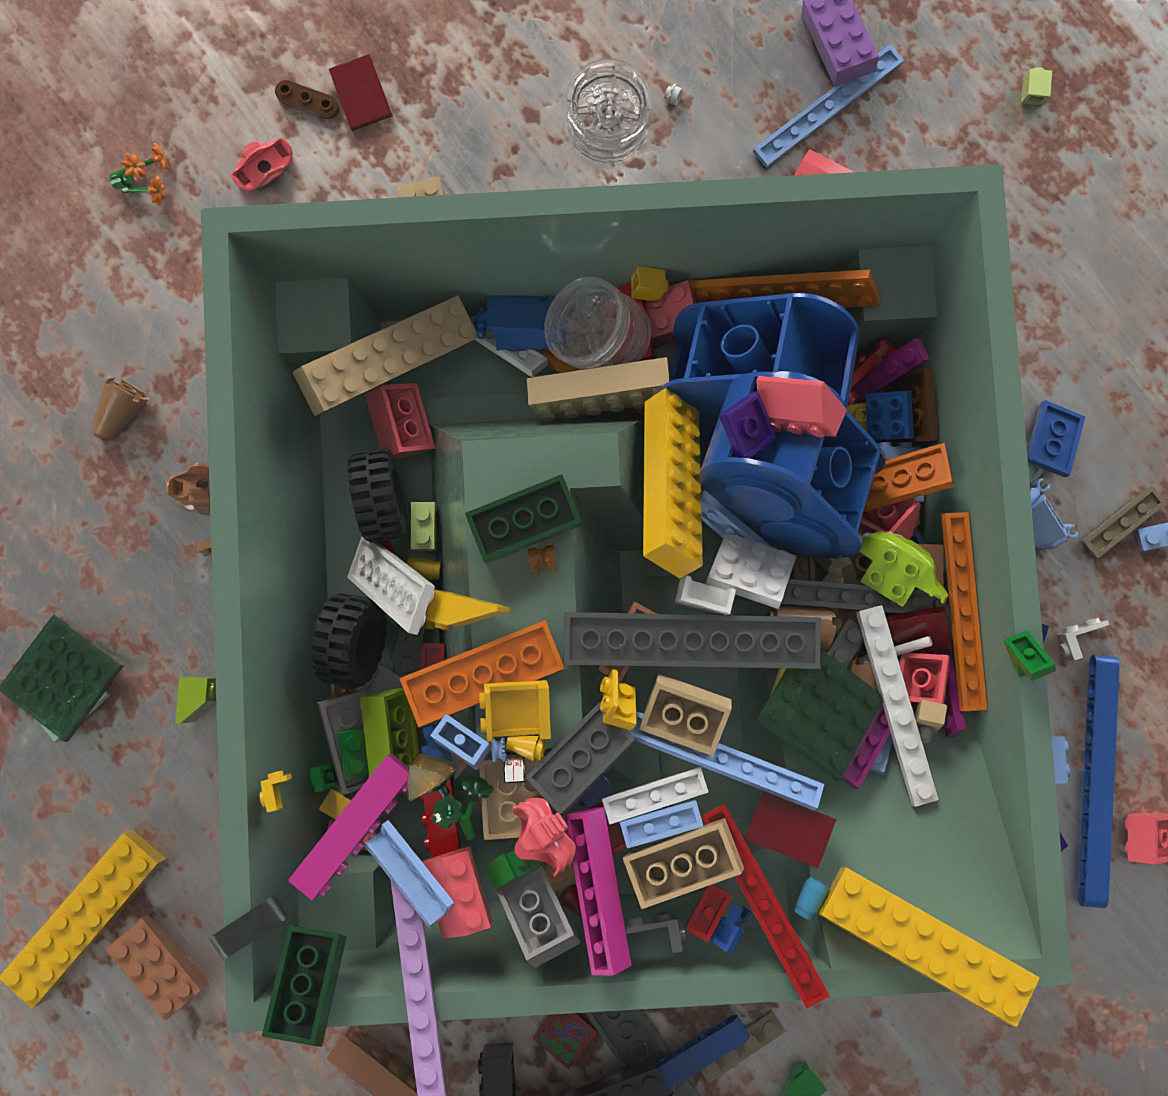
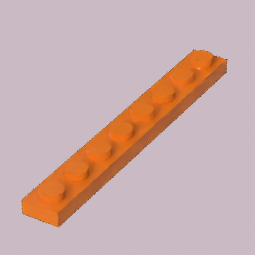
M969 512L942 514L959 708L960 711L988 710Z

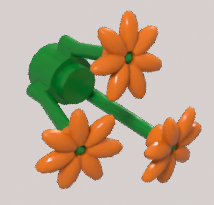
M153 143L154 147H151L155 154L144 162H138L139 157L137 153L133 154L132 157L129 153H124L127 161H121L120 163L125 168L109 174L111 186L116 190L122 189L123 193H149L152 195L151 202H157V205L160 206L162 199L166 198L162 192L166 185L161 184L160 176L156 180L151 178L152 186L149 188L130 186L134 179L138 182L140 176L146 177V173L141 168L152 163H160L162 170L165 168L167 170L170 169L167 163L169 159L163 156L164 149L160 148L157 143Z

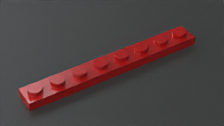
M725 803L703 814L701 817L705 825L723 818L726 819L744 866L742 874L734 876L806 1009L830 997L826 986Z

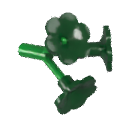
M450 773L424 791L425 794L437 791L443 798V800H438L434 804L435 812L432 815V821L439 824L442 829H449L452 824L460 822L466 839L472 840L476 837L470 821L474 804L479 800V797L488 798L494 788L483 778L467 776L461 782V788L469 794L468 799L470 801L466 814H463L461 812L462 803L449 795L451 792L446 786L449 778L453 776Z

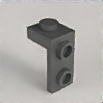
M661 912L655 914V918L646 920L643 916L629 919V923L624 924L626 934L667 927L672 953L683 951L682 943L686 942L684 926H678L676 914L671 915L670 912Z

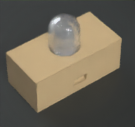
M921 700L914 708L913 713L922 744L930 743L933 735L944 725L947 705Z

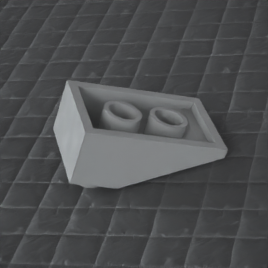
M543 866L496 890L526 961L534 968L581 943L573 923Z

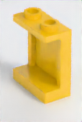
M547 680L484 684V693H479L480 709H485V718H480L481 734H486L487 742H492V737L539 734L540 739H551L549 686Z

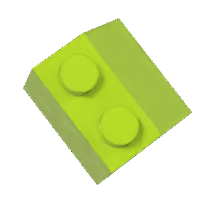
M198 676L179 677L175 724L194 722L216 703V678Z

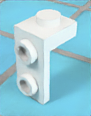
M1099 618L1085 621L1086 626L1078 628V625H1072L1064 628L1065 632L1057 636L1060 641V653L1066 658V661L1083 658L1076 635L1109 625L1108 620L1100 621Z

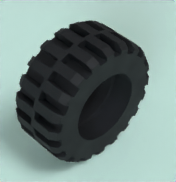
M382 448L353 454L348 460V482L354 515L362 537L370 543L403 537L407 533L408 519L402 482L391 450Z
M339 593L332 596L328 602H325L323 610L317 616L318 620L314 624V633L310 642L312 645L310 650L311 666L314 669L315 675L322 682L356 689L366 685L373 678L372 675L378 669L377 666L381 662V655L385 648L384 642L387 636V621L384 618L385 611L368 597L347 593Z

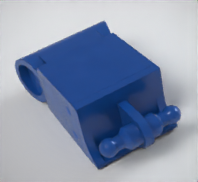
M488 296L487 310L483 306L479 307L478 314L474 318V327L478 331L477 337L484 339L486 330L493 331L496 336V351L542 350L544 347L555 352L563 351L568 345L567 327L565 325L567 303L564 298L559 296H553L546 300L542 297Z

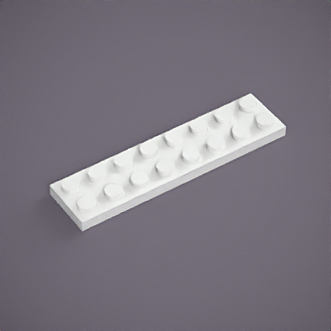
M361 537L347 578L408 633L418 635L419 629L425 623V612L428 604L434 598L435 586L379 542L370 543Z

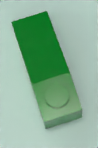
M804 1061L801 1064L797 1063L791 1068L779 1096H821L827 1089L816 1073Z

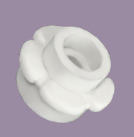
M674 84L672 87L668 86L665 92L664 99L667 100V105L672 104L676 106L681 98L683 89L677 87V84Z

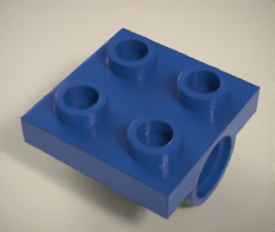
M911 391L865 394L867 431L873 440L914 438Z

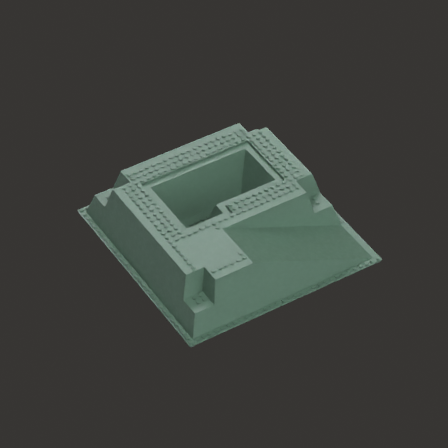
M1001 165L202 209L201 238L224 927H226L274 894L288 915V918L225 959L227 1030L229 1032L263 1031L288 925L340 933L347 937L327 1027L408 1023L391 879L368 850H361L356 856L352 854L346 861L349 866L340 877L337 875L333 877L329 882L333 886L323 898L318 896L311 901L288 881L327 832L329 820L334 819L319 810L331 788L315 792L314 786H312L310 781V768L333 762L317 703L363 688L362 686L354 689L322 682L315 675L314 669L311 666L310 650L312 645L310 642L314 633V624L318 620L317 616L323 610L325 602H328L332 596L339 593H347L368 597L347 578L362 537L351 502L347 466L348 460L353 454L380 449L365 394L373 389L314 416L292 372L305 364L458 295L472 324L478 314L479 307L483 306L487 310L488 296L542 297L544 300L553 296L562 297L567 303V319L565 322L567 330L606 349L597 295L631 283V277L638 266L664 269L668 286L687 280L690 282L691 280L870 269L881 296L880 306L844 308L854 318L859 328L856 359L864 353L867 356L876 348L874 344L884 336L893 346L896 345L898 349L913 339L920 338L928 354L929 360L912 371L933 369L938 440L911 443L912 447H920L922 449L945 443L954 487L924 495V502H920V524L914 528V532L919 531L924 544L944 545L942 514L969 512L988 710L963 711L966 730L956 737H946L943 727L934 735L919 732L939 800L916 807L911 805L893 740L883 775L869 771L859 789H853L836 775L838 768L861 730L848 727L849 723L844 721L842 676L818 715H814L796 703L792 719H788L766 711L779 668L629 666L620 683L635 687L636 711L644 714L658 673L731 699L732 710L719 740L720 744L824 784L816 811L837 820L819 868L746 839L744 840L830 994V997L826 999L951 992L821 916L817 915L811 921L794 912L796 902L807 879L810 877L823 882V885L829 886L830 889L840 867H847L1040 977L1036 987L1071 984L1072 973L1046 675L1033 681L1027 675L1019 677L1004 644L1005 639L1028 630L1044 650L1005 191ZM476 340L381 384L417 383L435 445L433 450L402 459H395L404 491L408 519L407 533L403 537L390 539L398 558L406 564L407 559L410 557L441 561L440 579L428 580L435 586L434 590L448 591L511 607L509 613L464 626H450L449 630L436 627L434 629L425 628L422 643L445 644V660L546 620L563 662L564 612L628 613L633 602H636L656 614L713 615L674 604L681 578L676 577L643 556L644 415L630 408H624L620 412H611L609 410L602 411L598 415L581 414L573 419L561 417L551 422L539 420L528 404L527 378L532 377ZM666 343L654 346L653 348L656 349ZM546 366L533 377L559 374L560 372ZM701 441L700 469L709 447V443ZM892 443V446H898V443ZM562 474L582 521V526L486 564L483 561L465 513ZM411 502H435L438 505V551L411 550ZM702 521L703 566L687 575L692 577V581L706 584L723 537L704 521ZM944 558V562H943L944 585H943V587L945 588L946 592L949 593V590H948V580H947V569H946V558ZM814 560L815 581L822 582L828 573ZM734 600L729 615L764 616L772 607L756 601ZM780 604V607L791 606V604ZM884 612V613H885V617L893 616V615H897V614H898V613ZM384 616L387 621V636L384 642L385 648L381 655L382 659L379 663L392 671L399 627L395 626ZM947 617L952 647L949 649L957 682L951 618ZM863 641L861 650L865 651L864 655H868L865 642ZM825 650L821 651L822 654L820 655V659L824 654ZM564 665L565 669L535 680H547L549 686L551 739H543L546 740L544 755H547L599 702L601 703L603 692L600 691V686L603 678L608 677V675L597 670L599 665ZM797 668L806 671L802 687L814 669ZM398 674L401 677L407 676V674ZM480 703L449 715L487 741L486 734H481L480 718H485V709H480ZM443 718L418 727L416 723L420 761L424 759L421 747L428 745L422 729L431 724H434L436 728ZM539 734L519 736H539ZM508 736L492 738H495V740L500 741L501 738L505 737V742H507ZM636 741L561 817L565 820L566 814L588 808L601 801V798L701 766ZM492 750L484 760L492 759ZM506 750V753H515L513 751ZM452 754L454 765H451V773L453 775L452 783L454 785L455 800L462 803L461 812L466 814L470 800L468 799L469 794L461 788V782L467 776L480 778V769L475 770ZM701 767L708 793L673 805L696 800L700 816L725 803L744 838L762 790ZM281 770H283L284 775L291 773L292 779L278 783L283 808L267 812L266 807H262L260 802V792H262L260 781L268 779L267 774ZM422 780L414 782L405 794L401 792L395 799L398 802L396 807L389 815L384 813L379 821L383 824L389 820L417 857L424 861L434 857H431L430 851L427 852L425 848V837H428L427 827H423L422 813H425V805L420 803L419 790L423 788ZM356 790V791H353V792H350V793H347V794H349V795H351L352 797H354V796L358 793L359 790ZM481 797L475 802L470 816L476 837L472 840H467L461 824L458 822L461 849L468 846L471 847L493 923L491 928L470 935L442 938L438 922L430 928L424 922L437 1021L801 1000L734 877L714 883L733 895L722 915L723 917H728L733 903L741 907L744 906L752 911L749 919L740 925V928L745 930L733 954L727 953L710 940L709 942L704 941L686 931L685 928L686 942L682 943L683 951L672 953L668 928L662 927L626 934L631 960L630 967L615 975H592L573 861L571 866H566L564 871L559 872L555 877H553L552 867L545 862H541L573 923L581 943L534 968L526 961L497 891L484 867L503 853L507 854L513 851L519 838L484 840ZM382 824L377 829L376 835L380 833ZM679 834L652 841L638 848L626 847L613 855L624 924L629 923V919L643 916L646 920L655 918L657 913L670 912L671 915L676 914L678 926L685 927L705 887L641 909L623 861V857L632 851Z

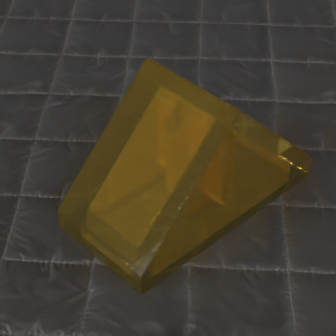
M420 753L409 766L407 798L410 802L446 780L458 767L456 763Z

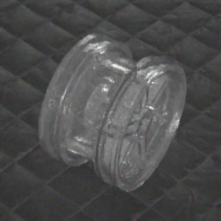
M600 59L582 67L574 75L566 94L567 130L575 148L591 160L602 163H615L629 158L642 147L649 131L652 93L646 78L635 66L622 60ZM593 97L594 101L588 103L587 98ZM628 101L633 103L632 107L626 106ZM605 130H608L609 135H604Z
M584 277L569 283L554 298L546 315L544 332L546 343L556 358L578 370H586L641 361L648 349L651 326L645 309L637 301L623 294L617 287L602 278Z

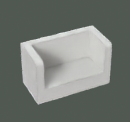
M688 575L680 579L674 604L713 615H729L731 613L736 589L723 590L692 581V577Z

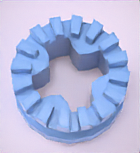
M505 737L501 738L500 741L492 738L493 762H497V759L507 761L506 750H504L506 749Z

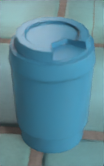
M812 877L807 879L796 902L794 912L813 921L829 894V886L823 885V882Z

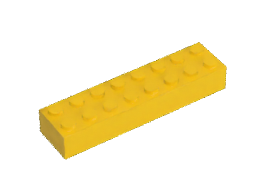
M664 388L645 401L643 556L676 577L682 578L703 566L701 483L699 481L701 471L699 411L682 400L677 394Z
M133 829L122 833L2 972L0 981L31 1009L43 1003L165 862L166 858Z
M840 867L829 889V894L818 913L819 916L1014 1027L1018 1026L1040 977L847 867Z

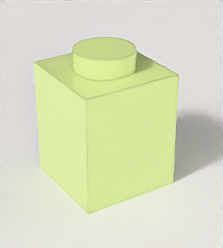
M1041 67L1029 69L1023 77L1022 104L1044 105L1051 96V70H1045Z

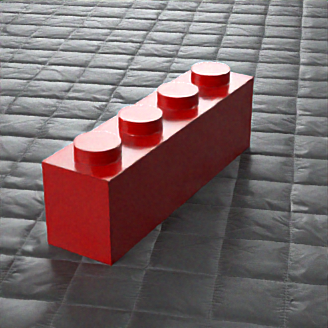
M425 759L419 761L420 765L416 766L418 780H422L423 788L419 790L420 803L425 805V813H422L423 827H427L428 837H425V848L427 852L430 851L431 857H437L461 849L458 823L452 824L449 829H442L439 824L432 821V815L435 812L434 804L438 800H443V798L437 791L425 794L424 791L450 774L451 766L429 773ZM450 777L446 786L451 792L449 795L455 798L452 777Z

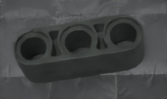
M274 894L209 937V940L223 961L288 918V915Z

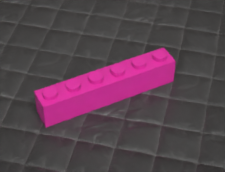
M393 754L387 755L288 881L311 901L318 896L323 898L333 886L329 883L335 875L340 877L349 866L346 862L352 854L356 856L365 846L363 839L367 834L373 835L382 823L379 819L384 813L389 815L398 804L395 800L401 792L405 794L414 784L412 777L416 773Z
M604 807L583 808L566 814L565 820L568 826V837L576 845L573 867L592 975H615L630 967L631 960Z

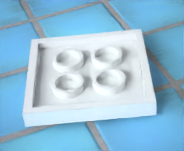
M726 532L706 584L723 590L736 589V595L779 609L796 556Z

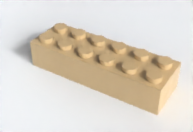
M667 357L527 378L528 404L538 419L544 422H551L561 417L573 419L581 414L598 415L602 411L609 410L611 412H620L624 408L630 407L642 409L645 408V401L657 394L664 384L674 380V374Z

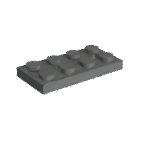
M600 702L525 776L531 785L561 816L637 741L628 730L603 723V711L600 710Z

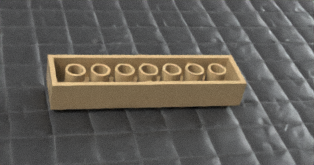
M458 295L305 364L292 373L314 416L477 339V332Z

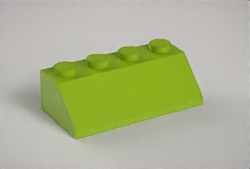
M403 687L374 691L361 696L360 708L363 718L369 778L385 757L393 754L416 773L412 780L414 782L418 781L416 766L420 765L416 723Z

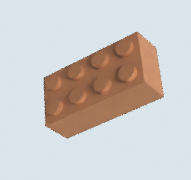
M151 913L142 917L106 948V951L164 1022L209 984Z
M362 1025L349 1026L326 1058L372 1096H418L414 1068L410 1069L405 1065L403 1058L398 1054L390 1053L382 1041L379 1039L374 1040L370 1037L368 1031Z

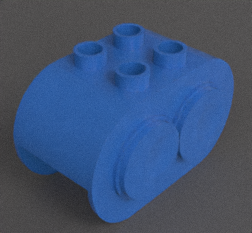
M791 293L695 303L682 309L676 316L673 332L678 346L672 367L674 380L664 384L658 392L667 388L699 411L701 442L710 444L730 383L735 378L748 373L778 372L807 380L824 381L844 407L848 408L859 342V328L854 318L839 304L814 294Z
M753 372L741 375L730 383L720 414L751 392H756L758 376L807 379L778 372ZM846 411L835 437L824 436L819 438L806 433L796 435L789 431L775 432L777 438L749 459L735 457L732 445H730L721 420L718 417L699 474V481L702 487L764 541L772 542L790 552L817 558H838V556L844 558L860 551L863 540L858 533L859 525L873 477L884 468L886 455L882 448L848 411Z

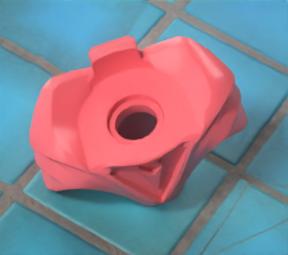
M283 137L263 144L259 141L251 142L243 148V158L231 173V177L238 187L247 191H254L257 188L263 187L277 179L288 165L291 164L292 148ZM261 161H268L271 168L267 173H261L258 170V164Z
M541 798L526 799V802H520L517 806H514L511 812L521 819L522 824L520 836L514 848L516 856L521 860H536L549 864L553 870V877L559 872H563L566 866H571L576 845L564 832L568 829V826L559 813L553 815L548 802Z

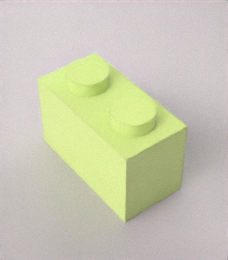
M411 502V550L438 551V505L435 502Z

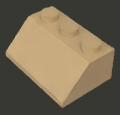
M658 673L639 730L714 756L732 710L731 699Z

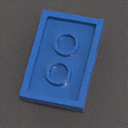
M1047 400L1042 401L1027 450L1028 463L1065 478L1070 476L1086 416Z

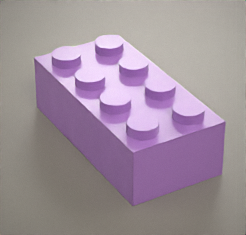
M803 0L801 16L835 87L876 71L879 55L853 0Z

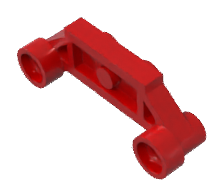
M885 336L874 344L876 348L867 356L864 353L855 360L848 406L858 398L852 387L881 358L884 360L899 350Z

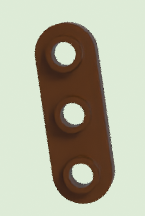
M289 80L280 81L275 87V95L279 102L323 119H332L339 112L338 103L331 95ZM285 88L289 89L287 93H282ZM309 96V99L303 100V97ZM325 103L330 104L327 108L323 107Z

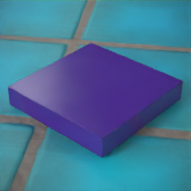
M758 391L751 392L719 415L736 458L749 459L777 438Z

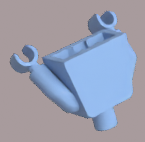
M1043 478L1035 479L1032 484L1033 488L1030 489L1035 547L1038 549H1055L1067 541L1068 537L1076 538L1078 532H1070V529L1075 525L1069 523L1063 525L1044 494L1040 495V492L1049 490L1050 485L1045 484L1041 488L1040 482Z

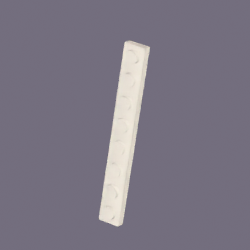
M880 605L858 611L856 615L911 805L916 807L937 801L939 799L883 606Z

